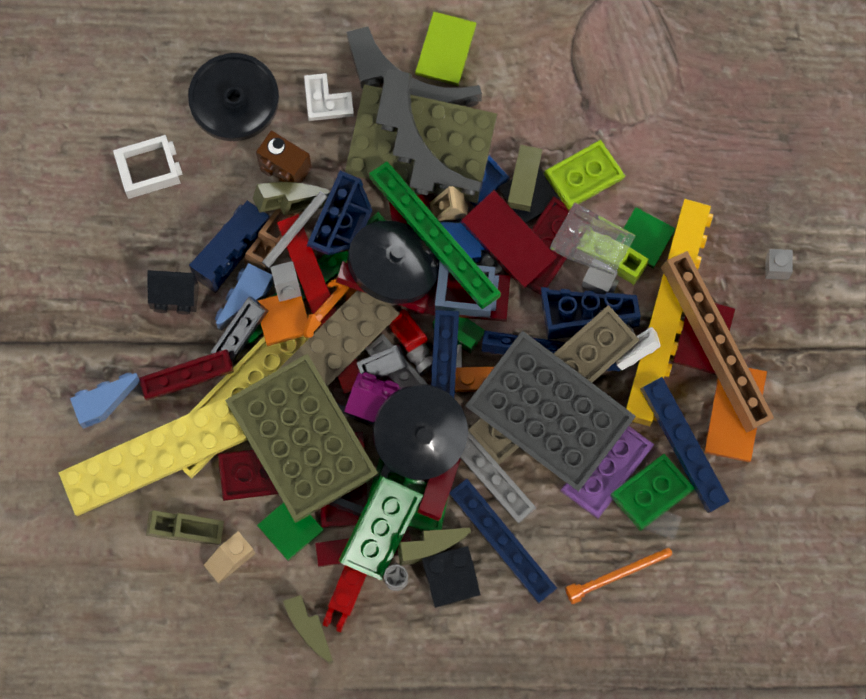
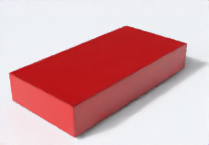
M405 309L400 311L396 319L388 326L408 353L428 341L424 332Z

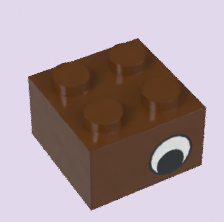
M272 130L256 151L261 172L269 177L275 176L279 179V182L302 183L312 169L308 152Z

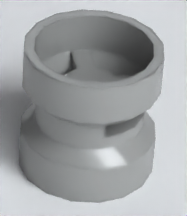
M425 343L407 354L406 357L410 363L416 365L415 370L420 376L432 370L433 356H430L429 348Z
M398 564L389 566L384 573L386 586L393 591L403 590L408 583L407 570Z

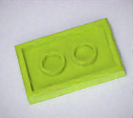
M433 12L415 75L459 86L477 23Z
M601 140L544 171L545 177L568 210L625 178V174Z

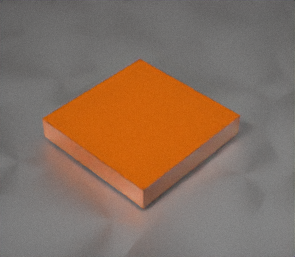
M277 295L258 300L261 305L269 310L261 321L267 346L304 336L303 331L308 317L302 296L280 302Z

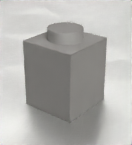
M769 249L766 255L765 279L788 280L793 272V250Z
M293 261L270 267L279 302L302 296Z
M592 261L584 277L582 287L589 291H594L596 294L614 293L619 283V280L616 279L618 272Z

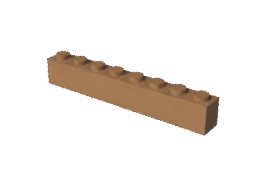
M688 251L667 260L661 266V269L746 433L771 421L774 417Z

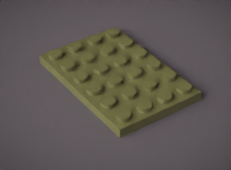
M364 85L345 172L353 176L370 179L369 173L388 161L410 187L415 160L412 159L411 163L398 161V156L393 155L398 128H395L394 132L382 130L381 125L376 123L383 88ZM410 95L411 109L416 127L424 143L434 156L452 171L465 178L483 183L498 114ZM436 183L435 191H429V193L439 195L445 189L439 188V183ZM455 187L457 190L461 192L462 188ZM475 191V195L463 193L465 201L478 203L480 192Z
M308 353L225 400L295 523L378 476V472Z

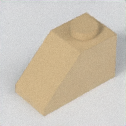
M453 186L445 189L430 202L431 212L440 223H459L468 213V205L465 202L464 194Z
M238 531L214 552L204 564V567L219 584L256 553Z

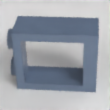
M440 261L435 312L436 310L459 311V315L490 318L491 311L496 310L497 300L484 309H481L477 304L445 301L448 274L450 272ZM477 265L498 289L499 275H495V267Z

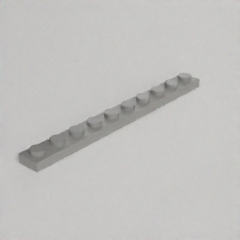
M382 334L365 350L370 356H373L393 347V345ZM407 361L408 367L388 375L400 388L417 384L428 385ZM468 431L467 443L460 458L519 524L536 507Z

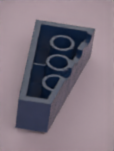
M248 200L243 205H239L234 212V216L223 225L216 236L189 264L191 272L195 274L197 281L216 293L256 241L259 231L269 220V215L265 212L259 213L257 207Z
M541 287V303L548 340L573 337L608 305L627 326L629 325L631 328L640 326L641 315L637 295L617 293L596 294L594 291L572 292L570 289H561L560 291Z

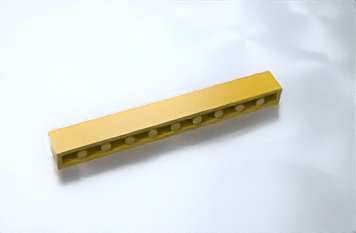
M684 199L667 260L688 251L697 270L699 269L702 257L698 256L700 248L704 249L707 240V235H704L705 227L710 228L713 214L709 213L710 205ZM664 273L648 329L653 327L657 332L661 347L639 360L626 409L636 416L632 422L649 427L652 421H657L640 388L660 377H663V379L664 377L669 378L672 364L668 363L670 355L675 356L678 342L674 341L676 333L681 334L684 321L680 320L684 311Z

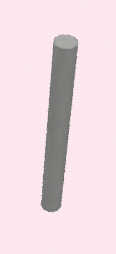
M320 191L262 261L266 267L269 268L324 202L327 198L324 193Z

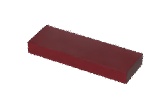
M461 458L445 473L428 479L417 513L437 521L441 519Z

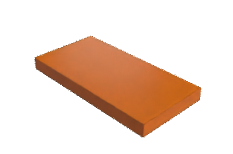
M749 368L763 395L767 371ZM717 379L704 453L751 462L757 428L746 433L719 379Z

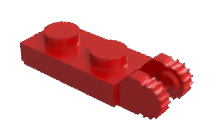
M344 566L329 602V609L323 620V626L328 627L330 625L334 611L342 613V616L337 623L336 631L342 632L348 616H351L367 574L349 566Z

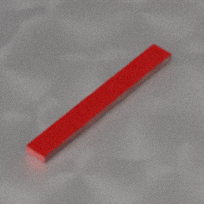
M299 214L277 222L282 237L298 219ZM302 227L286 248L291 261H293L311 312L315 314L331 295L311 247L307 246L309 240L304 227ZM335 305L320 321L321 325L318 329L337 311ZM356 359L337 377L344 394L352 391L358 373H360Z

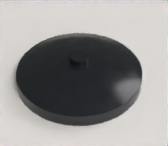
M228 53L208 60L197 70L189 86L188 103L195 122L204 132L224 141H243L260 134L272 122L279 106V90L274 75L263 62L250 55Z
M378 221L363 227L354 236L348 250L347 263L354 281L368 295L383 302L406 304L417 301L429 293L439 274V259L410 225L401 222Z
M425 384L410 385L390 395L379 408L373 424V441L381 460L398 475L415 480L434 478L452 468L463 454L468 438L466 416L459 403L444 390Z

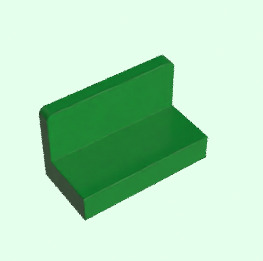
M459 317L458 345H461L462 349L471 354L484 336L485 330L468 318ZM435 320L433 321V329H435Z

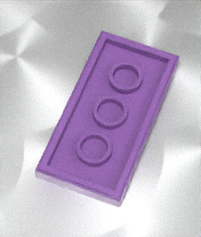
M628 426L579 492L568 483H565L560 491L595 518L599 519L613 500L610 497L611 493L627 482L654 444Z

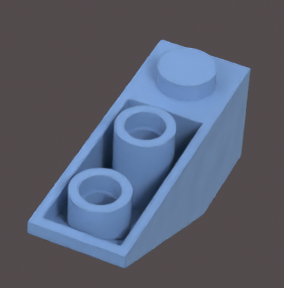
M249 263L245 269L242 268L240 270L235 289L231 288L229 290L224 309L220 308L216 314L215 320L219 330L224 329L231 323L248 297H253L257 301L266 298L274 283L272 274Z
M125 373L118 377L119 380L111 383L110 381L102 382L97 385V388L90 391L81 390L75 393V397L70 398L79 424L83 429L105 421L140 382L136 373Z

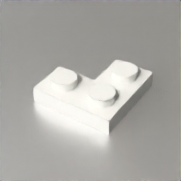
M327 73L304 76L309 121L354 116L351 92L329 94Z
M628 325L629 329L634 333V330ZM653 327L639 334L637 338L640 341L616 361L617 366L621 370L634 365L638 360L661 347L658 334Z

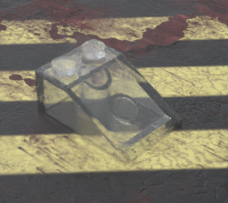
M574 203L556 234L550 249L569 260L614 275L636 235Z

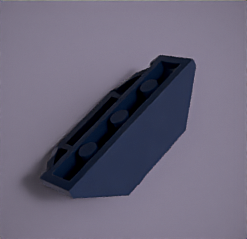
M341 170L339 171L307 243L308 247L327 255L349 250L354 236L367 225L372 213L370 202L360 178Z

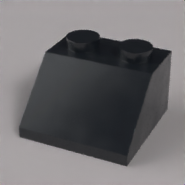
M148 270L147 288L150 309H154L153 311L157 313H167V310L176 311V313L182 315L197 312L199 284L194 273Z
M468 546L422 558V564L435 608L481 596Z

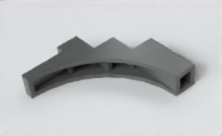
M368 26L347 32V40L361 89H363L364 85L378 87L382 83L384 85L387 69L400 71L383 55L375 43ZM414 78L411 79L410 95L466 107L475 106L482 101L480 85L465 88H444L429 85Z
M387 69L376 123L381 125L382 130L394 132L395 128H398L393 155L398 156V161L411 163L412 159L415 160L410 187L415 188V193L428 195L429 191H435L436 183H439V188L447 189L452 186L462 188L461 193L475 195V191L481 192L483 183L465 178L449 169L434 156L424 143L416 127L411 109L410 88L412 74Z

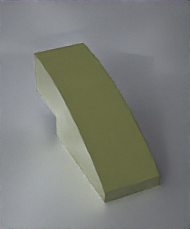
M520 145L508 199V205L511 208L530 212L543 149Z
M270 182L257 184L253 201L259 213L281 209L283 215L303 212L320 191L327 198L330 192L328 189L308 184ZM326 198V199L324 200V202L319 206V208H323V207H324L327 198Z
M152 510L149 512L146 536L220 545L224 521Z
M470 528L423 531L420 535V541L401 542L398 546L399 565L422 562V558L447 552L471 533Z
M301 595L284 600L283 603L297 632L320 658L328 664H332L333 659L318 615L308 616Z

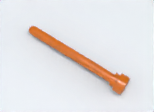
M665 548L583 585H575L573 583L565 587L566 594L572 605L582 601L581 598L585 597L586 593L671 557L672 550Z

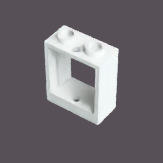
M166 135L113 150L128 199L180 184L179 176L183 174L179 162L174 163L172 155L176 154L173 141L168 142ZM163 147L171 173L133 184L126 158Z

